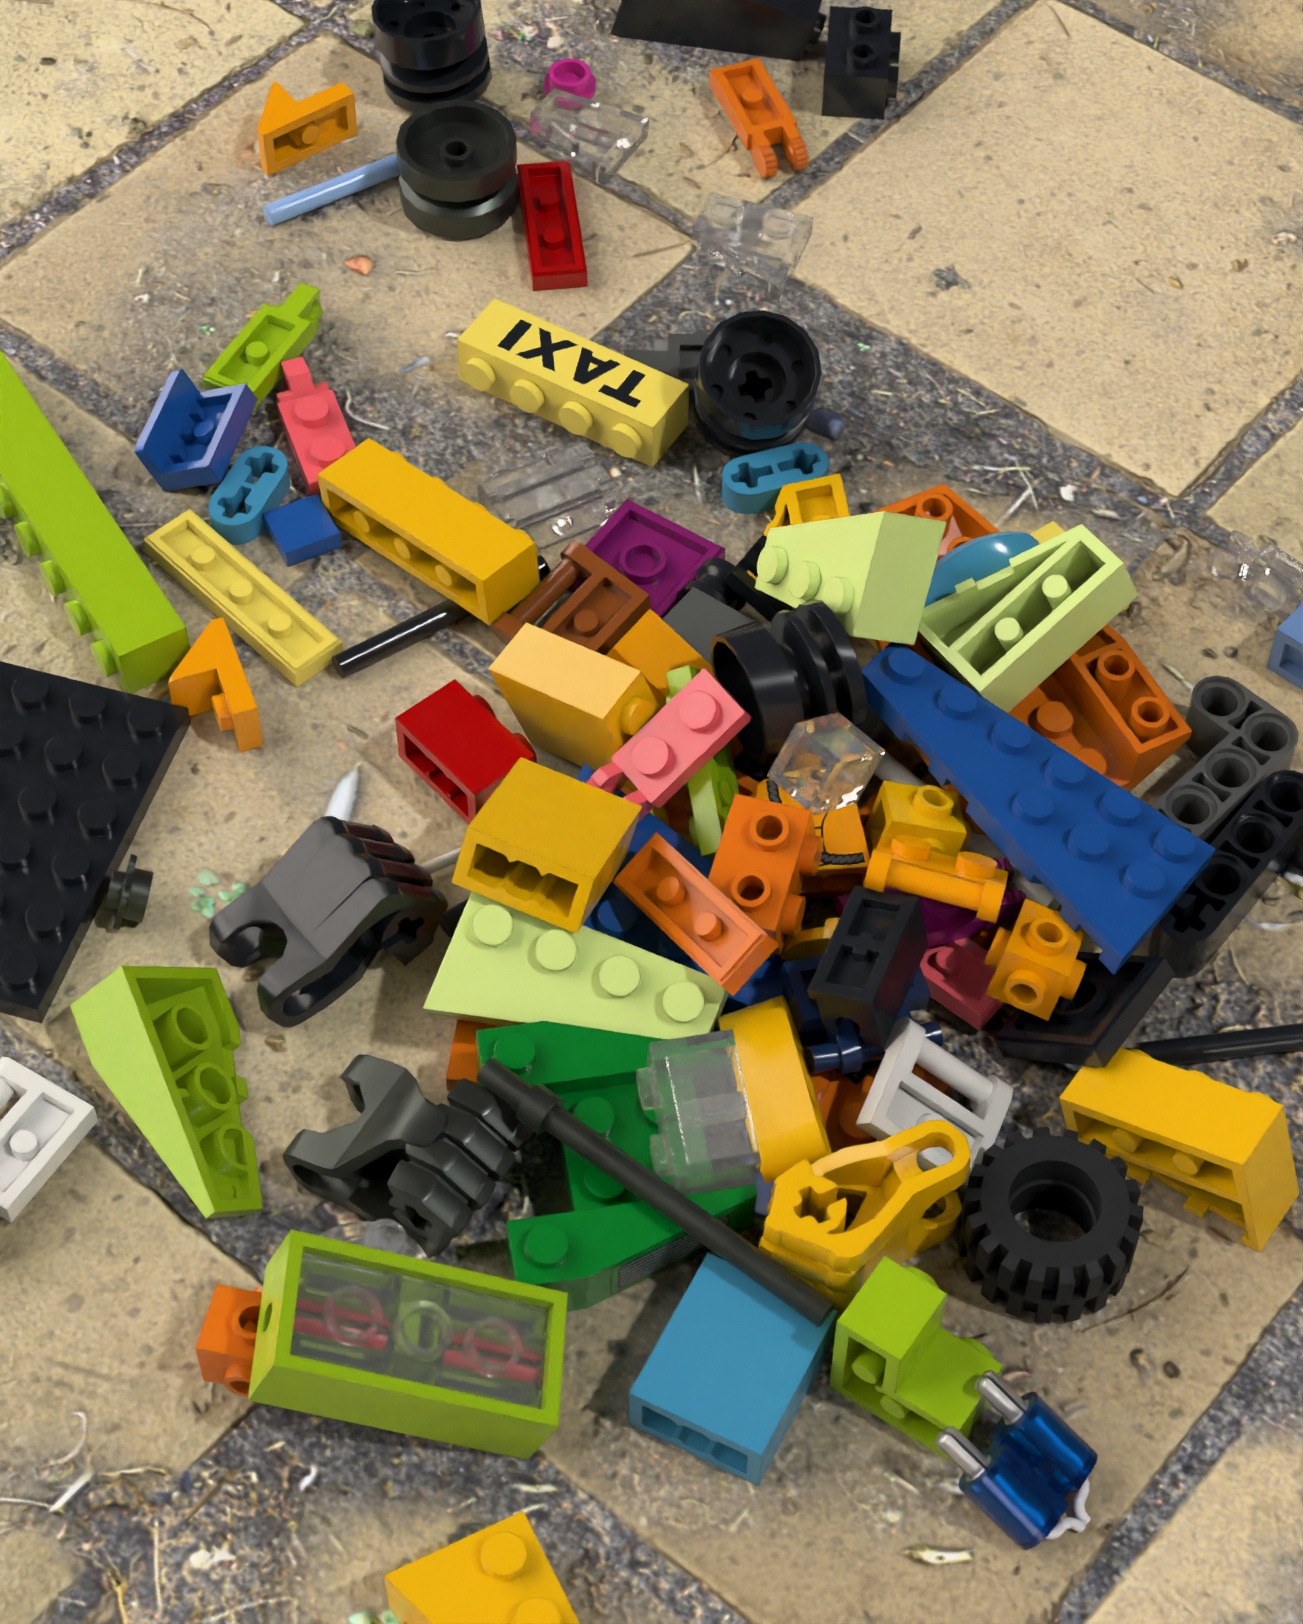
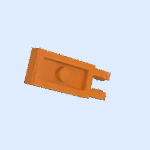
M756 58L709 70V86L747 151L751 150L754 165L762 178L766 179L777 175V158L770 145L781 142L785 158L791 165V168L795 171L806 169L809 163V156L804 140H802L797 130V121L761 60Z

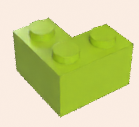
M884 1256L837 1321L829 1387L952 1463L953 1461L936 1446L937 1436L946 1427L954 1426L967 1439L991 1405L975 1389V1382L980 1375L988 1370H993L1001 1378L1003 1364L996 1361L992 1353L980 1342L969 1337L958 1338L941 1327L947 1293L940 1290L936 1282L928 1274L913 1266L902 1267Z

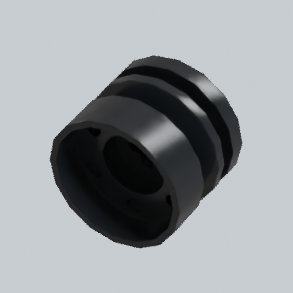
M374 0L371 6L372 21L380 55L385 92L396 105L415 112L432 103L450 100L474 102L486 92L492 79L481 0Z
M765 310L740 312L720 322L704 341L691 396L693 419L706 442L722 454L737 458L792 444L800 438L806 429L822 375L819 351L807 331L787 316ZM750 392L751 395L743 396V393ZM754 399H762V402L755 403Z
M813 599L799 604L795 612L789 610L777 612L771 621V633L762 623L750 622L714 636L711 642L713 674L752 717L751 721L736 735L744 749L754 760L765 762L801 748L805 742L806 728L814 737L825 739L831 737L837 728L847 731L860 726L866 719L867 697L856 653L837 616L822 600Z

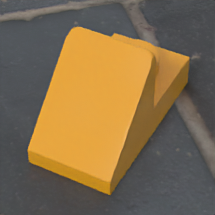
M273 82L257 128L262 171L267 176H270L357 135L354 92L343 82H340L296 102L278 82Z
M224 617L213 619L171 675L168 682L172 705L188 708L190 716L213 710L220 732L232 730L240 753L262 747L264 745L258 707Z

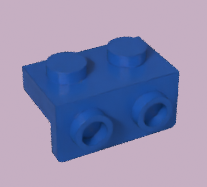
M183 369L171 371L135 445V454L163 491L219 483L246 428L257 398L246 383L199 392Z

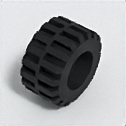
M1049 1127L1034 1128L1032 1138L1025 1139L1020 1131L1006 1136L1004 1149L993 1144L983 1153L982 1164H975L969 1176L958 1229L960 1230L958 1239L960 1257H967L964 1270L971 1282L983 1280L982 1296L990 1303H994L999 1298L1007 1302L1005 1312L1017 1318H1020L1022 1310L1035 1313L1034 1322L1050 1324L1052 1314L1061 1313L1065 1323L1080 1320L1083 1306L1094 1314L1106 1306L1109 1294L1116 1297L1123 1287L1126 1275L1131 1268L1143 1223V1206L1138 1205L1141 1191L1136 1179L1125 1180L1128 1166L1119 1156L1109 1160L1105 1157L1107 1148L1105 1144L1093 1138L1089 1145L1078 1141L1079 1132L1064 1129L1063 1137L1051 1136ZM1035 1208L1056 1210L1072 1218L1081 1227L1085 1235L1067 1242L1046 1241L1024 1230L1015 1220L1014 1216Z

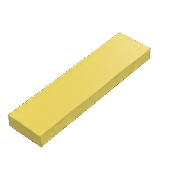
M188 509L143 539L146 554L218 618L224 617L225 623L296 687H299L331 665V657L343 651V643L338 637L191 509Z

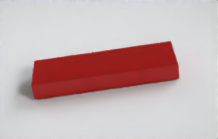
M570 160L518 164V189L533 291L588 287L587 267Z

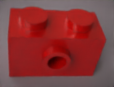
M455 679L395 717L399 757L468 825L520 757L537 763L536 753L529 741L520 733L512 734L497 720L493 709L480 695L472 696Z

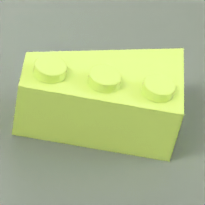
M881 511L769 528L765 547L757 561L758 576L755 588L796 609L799 604L813 599L822 600L835 613L846 633L850 636L914 645L947 522Z
M1083 524L1009 559L1010 566L976 583L973 578H970L955 585V593L924 607L916 637L921 645L956 680L1007 713L1138 596V592L1124 563Z

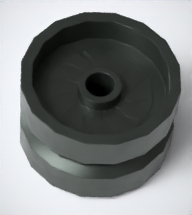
M450 100L432 103L413 112L400 126L396 138L397 164L400 170V201L405 216L418 229L437 237L464 239L485 235L501 227L512 216L519 197L518 174L515 168L517 163V138L512 123L502 113L479 102Z

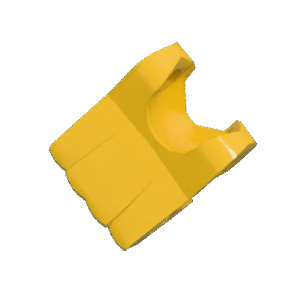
M940 1119L930 1120L882 1141L843 1148L818 1159L812 1165H810L806 1158L775 1179L771 1191L772 1196L766 1209L768 1216L764 1221L763 1236L759 1240V1249L834 1302L833 1310L837 1311V1324L838 1319L884 1256L901 1265L908 1259L951 1236L959 1223L962 1205L955 1189L966 1180L970 1168L971 1153L967 1137L948 1121ZM941 1147L952 1154L953 1159L944 1165L924 1172L918 1167L917 1156L927 1148ZM934 1203L943 1211L938 1217L931 1219L923 1218L925 1211ZM846 1212L856 1214L853 1223L844 1232Z

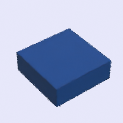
M317 493L262 513L264 528L287 567L342 547L340 531Z

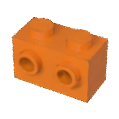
M735 793L708 880L779 944L772 953L781 956L787 934L796 936L799 932L805 911V897L799 896L805 874L815 876L822 856L823 837L816 836L812 811Z

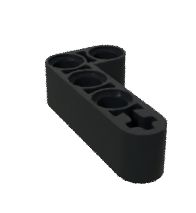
M1280 770L1273 772L1263 780L1210 844L1216 850L1208 865L1153 929L1149 944V956L1165 957L1175 974L1173 978H1189L1203 970L1288 863L1303 871L1302 773L1295 770Z

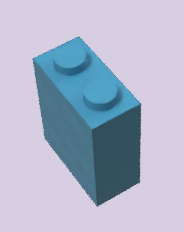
M707 1253L629 1392V1425L759 1486L833 1346L837 1311L832 1310L825 1322L818 1328L730 1263Z

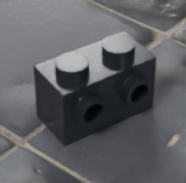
M830 6L821 116L884 120L886 98H897L899 66H889V64H899L901 32L891 31L892 10L875 9L868 6Z

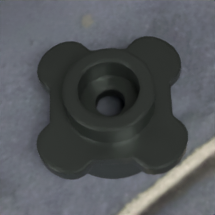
M130 855L126 872L113 870L104 908L117 910L113 929L120 930L122 918L142 923L154 872L135 868L137 855Z

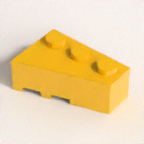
M1120 1047L1105 1068L1082 1066L1059 1097L1066 1127L1069 1130L1079 1132L1078 1141L1089 1145L1093 1138L1107 1146L1106 1158L1110 1160L1119 1156L1128 1166L1126 1175L1136 1179V1181L1143 1185H1146L1151 1176L1184 1194L1188 1198L1183 1208L1202 1219L1207 1211L1211 1210L1245 1230L1246 1232L1242 1236L1241 1243L1258 1253L1262 1251L1300 1194L1284 1105L1273 1101L1262 1093L1246 1092L1215 1081L1200 1071H1186L1155 1060L1140 1050H1127Z
M524 1511L384 1575L389 1610L403 1624H580Z

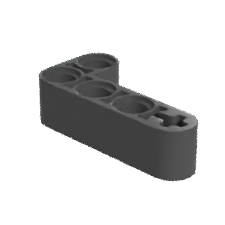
M1217 675L1200 680L1193 688L1185 722L1192 730L1190 738L1185 743L1202 759L1151 805L1152 808L1209 845L1266 777L1276 771L1290 770L1299 736L1295 723L1288 716L1239 682L1229 677Z

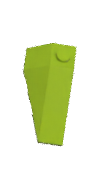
M121 965L70 1005L92 1066L205 1218L255 1215L263 1209L253 1136L242 1126L240 1104L248 1099L246 1079L236 1075L233 1051L241 1046L240 1029L217 968Z

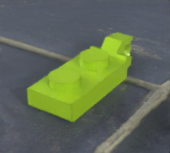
M300 282L281 306L277 304L270 306L264 303L203 375L204 378L202 380L205 391L246 383L257 398L254 411L284 375L281 362L298 358L314 339L319 329L318 321L324 313V309L321 308L320 289Z

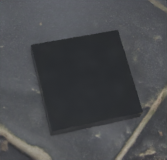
M1078 951L1076 959L1087 963V966L1072 1001L1060 996L1048 1021L1018 1008L994 1041L1003 1056L1008 1058L1105 1068L1175 974L1165 957L1131 955L1116 974L1113 975L1098 959L1101 953Z

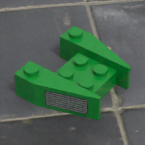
M550 1021L476 1030L478 1072L485 1062L493 1057L533 1087L539 1083L543 1084L564 1099L563 1108L736 1233L739 1234L752 1227L757 1200L756 1184L713 1190L695 1097L725 1092L729 1065L727 1048ZM504 1101L509 1107H511L517 1113L516 1108H514L509 1103ZM558 1140L570 1212L506 1221L507 1259L511 1280L568 1293L567 1311L587 1309L709 1249L560 1140Z

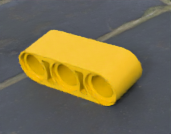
M781 995L718 1017L725 1048L728 1049L729 1065L751 1148L766 1184L774 1182L778 1176L805 1158L812 1165L818 1159L832 1154L800 1037L785 997Z

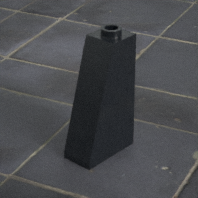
M621 0L610 34L622 38L799 62L807 43L817 44L827 15L819 12L822 0Z

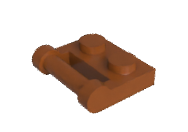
M573 540L560 553L561 562L510 614L503 612L490 625L494 634L507 646L526 622L533 625L579 577L587 578L541 629L606 655L652 607V602L648 593L584 545Z

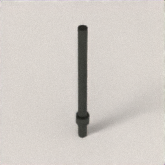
M493 1057L487 1060L481 1067L476 1080L516 1108V1118L538 1134H542L545 1131L549 1132L818 1328L828 1318L835 1306L834 1302L563 1108L564 1099L541 1083L533 1087Z

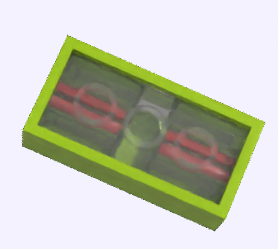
M291 1229L265 1267L248 1401L528 1460L559 1427L568 1293Z

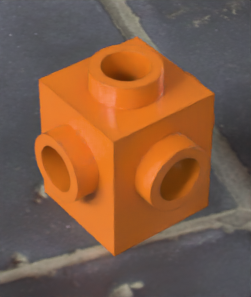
M217 1284L195 1347L204 1381L223 1384L231 1392L248 1397L263 1287H257L250 1291Z

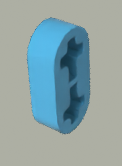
M801 442L730 460L724 466L722 472V501L729 509L741 514H756L775 509L774 506L783 485L828 476V455L815 444Z
M258 446L244 451L237 458L211 497L208 504L211 526L230 544L240 545L255 540L264 530L262 513L278 508L287 495L291 484L287 458L282 451L269 446ZM253 477L259 478L255 485ZM244 505L246 507V514L240 513Z

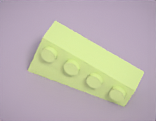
M472 891L423 1009L431 1017L481 1022L501 1027L550 1021L708 1046L729 993L707 974L584 925L575 934Z

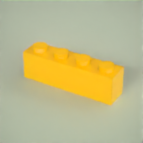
M370 438L317 474L322 503L335 525L488 625L494 622L503 612H507L527 597L540 583L537 561L538 550L535 542L526 532L507 525L491 515L483 505L477 502L472 503L450 489L440 478L429 476L410 464L400 453L390 451Z

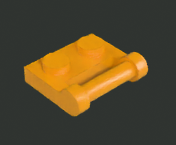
M897 834L893 836L892 840L880 837L876 849H873L863 888L883 893L885 887L977 911V919L996 923L1009 872L997 869V862L995 860L973 852H959L957 858L931 851L932 845L929 842L910 835Z

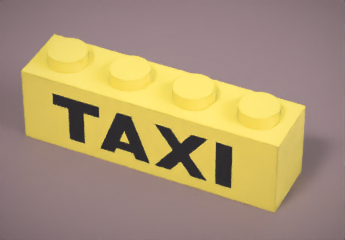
M496 298L492 300L457 339L459 377L461 381L468 383L476 390L485 391L512 403L527 413L536 414L558 424L575 435H582L604 445L623 457L632 458L652 468L688 425L689 384Z

